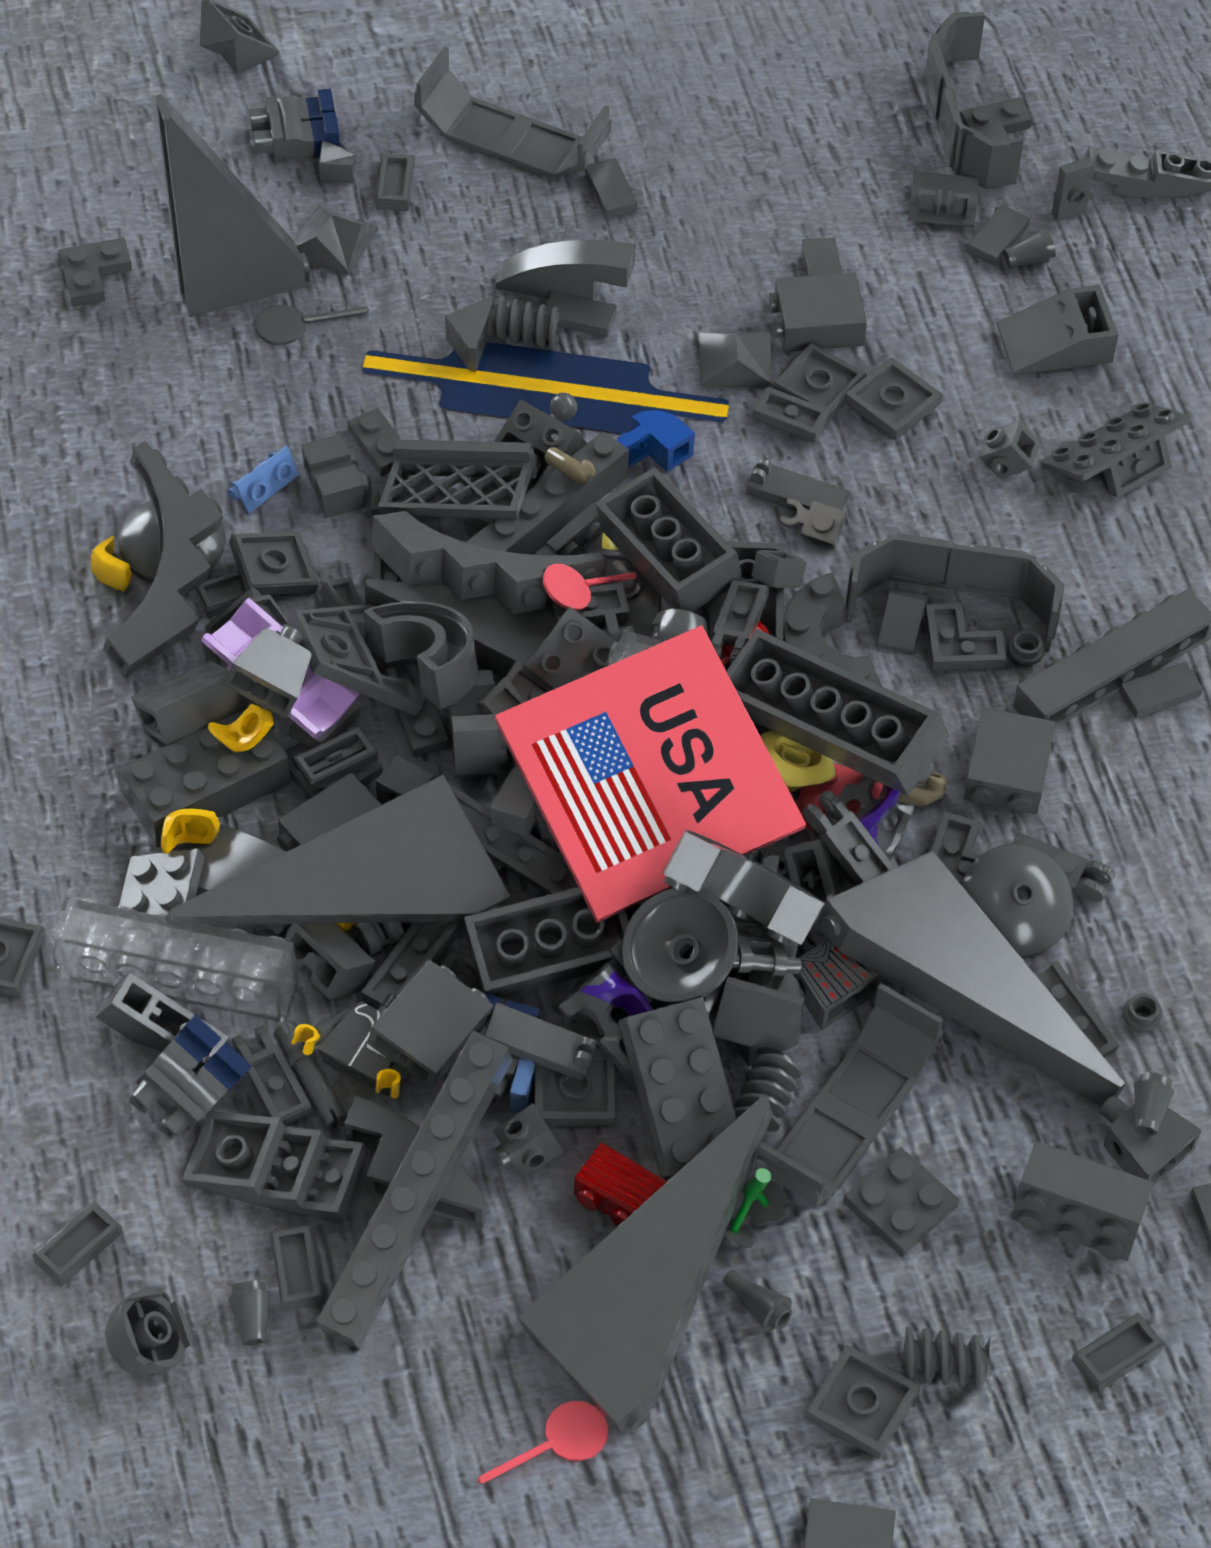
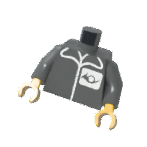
M389 993L378 1010L363 1002H358L353 1008H347L313 1026L300 1024L294 1030L291 1044L295 1045L297 1042H305L302 1051L305 1055H311L315 1045H319L318 1051L324 1063L375 1089L376 1093L380 1092L388 1096L391 1091V1098L396 1099L399 1097L400 1087L411 1076L368 1044L372 1025L395 1000L396 995Z

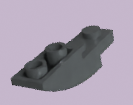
M1089 146L1085 154V158L1090 157L1095 164L1092 180L1112 184L1113 194L1170 198L1211 191V160L1158 149L1155 150L1152 158L1091 146Z

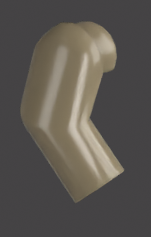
M555 447L548 449L545 453L546 463L565 474L577 484L587 483L588 479L595 476V467L589 460L579 462Z
M932 773L930 778L926 780V783L914 787L909 796L902 794L898 801L917 807H925L943 798L947 791L945 788L947 780L940 773Z

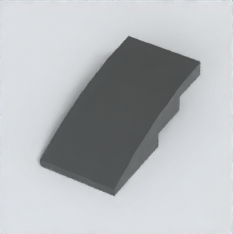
M221 824L217 837L211 844L185 843L178 850L198 848L205 856L196 896L287 852L262 839ZM288 924L262 925L279 935Z
M209 1111L182 1181L184 1184L266 1208L343 1221L367 1157L368 1149L363 1142L327 1139L322 1130L286 1127L280 1118Z

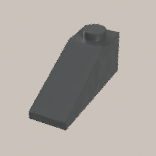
M129 972L113 986L96 1018L128 1039L162 1052L195 1014ZM206 1021L204 1022L222 1039L197 1065L199 1067H202L228 1038L226 1034Z

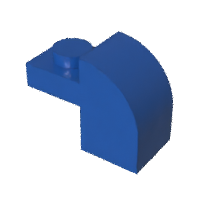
M650 410L633 415L631 431L621 434L616 441L629 449L628 469L650 456L668 472L694 455L695 432L675 415L664 411Z

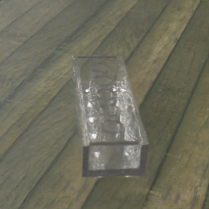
M65 897L51 934L56 963L61 978L113 988L117 982L130 972L174 1001L283 1023L286 1022L298 986L293 942H288L277 936L263 937L253 935L237 928L228 930L210 925H168L164 919L166 914L157 913L153 915L135 911L127 906L112 907L98 904L87 898L77 900Z

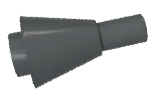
M734 1270L726 1274L723 1283L741 1296V1300L765 1332H771L775 1329L780 1330L788 1323L792 1316L791 1298L757 1284H751Z

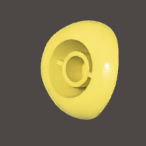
M772 730L760 735L789 791L794 792L799 788H805V786L825 783L836 775L832 759Z

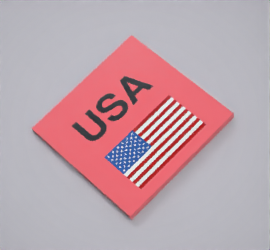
M702 625L495 715L494 720L596 923L649 900L663 891L673 889V887L663 881L666 875L662 872L686 829L708 837L746 856L805 829L807 825Z

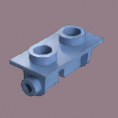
M285 446L277 453L271 452L268 458L256 466L251 473H247L238 481L230 483V489L227 490L229 497L235 502L240 499L247 514L251 513L300 475L289 447Z

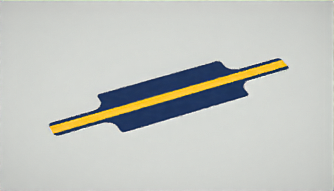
M487 342L476 372L468 370L454 349L450 355L441 359L371 350L367 352L362 368L363 372L367 374L424 381L437 385L442 393L440 407L443 409L509 418L520 399L550 415L551 399L559 393H568L577 402V412L573 418L562 423L571 427L621 434L630 432L632 416L644 411L658 410L677 417L724 422L727 419L729 401L726 399L664 391L653 387L649 382L650 366L648 364Z

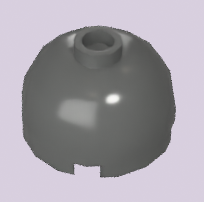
M143 1288L132 1293L114 1308L107 1321L105 1337L107 1348L112 1358L122 1369L135 1375L154 1376L173 1368L186 1357H183L185 1348L191 1344L192 1337L189 1321L182 1307L176 1301L170 1304L165 1298L161 1297L164 1292L159 1289Z

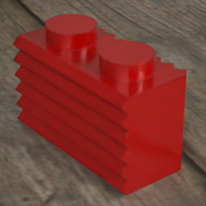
M601 1142L574 1178V1194L584 1207L593 1211L596 1209L601 1210L604 1214L610 1216L616 1226H619L667 1181Z

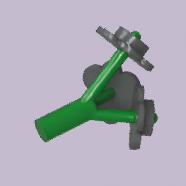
M758 1169L749 1182L746 1180L735 1209L739 1208L735 1218L730 1219L721 1241L724 1245L732 1248H738L739 1246L744 1248L752 1247L754 1243L752 1240L753 1233L742 1226L745 1216L754 1218V1221L759 1226H764L769 1221L778 1223L785 1218L786 1210L784 1206L788 1203V1195L780 1191L779 1185L771 1180V1174L767 1169Z

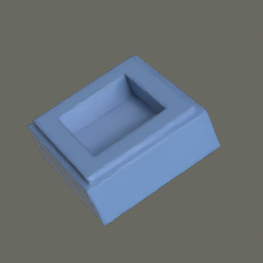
M519 1059L510 1090V1112L519 1113L528 1107L535 1083V1064L531 1060Z

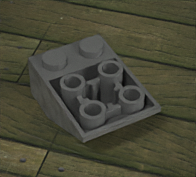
M1100 285L1066 289L997 322V328L1014 376L1113 363L1118 332Z

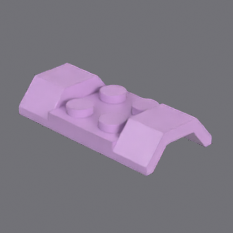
M248 598L228 622L212 635L206 633L201 641L228 664L227 670L230 671L236 658L263 629L269 628L280 634L283 627ZM308 665L300 695L288 717L311 737L318 740L341 720L358 699L360 693L314 674Z

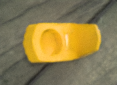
M111 536L92 549L90 556L91 570L99 582L124 592L131 582L132 572L129 563L112 556L114 553L115 537Z
M251 703L233 723L222 725L210 722L208 729L217 740L236 753L247 751L257 745L269 732L274 722L271 711Z
M179 809L167 815L161 835V848L164 854L170 853L176 845L181 843L211 844L217 837L220 828V822L216 813L203 809Z

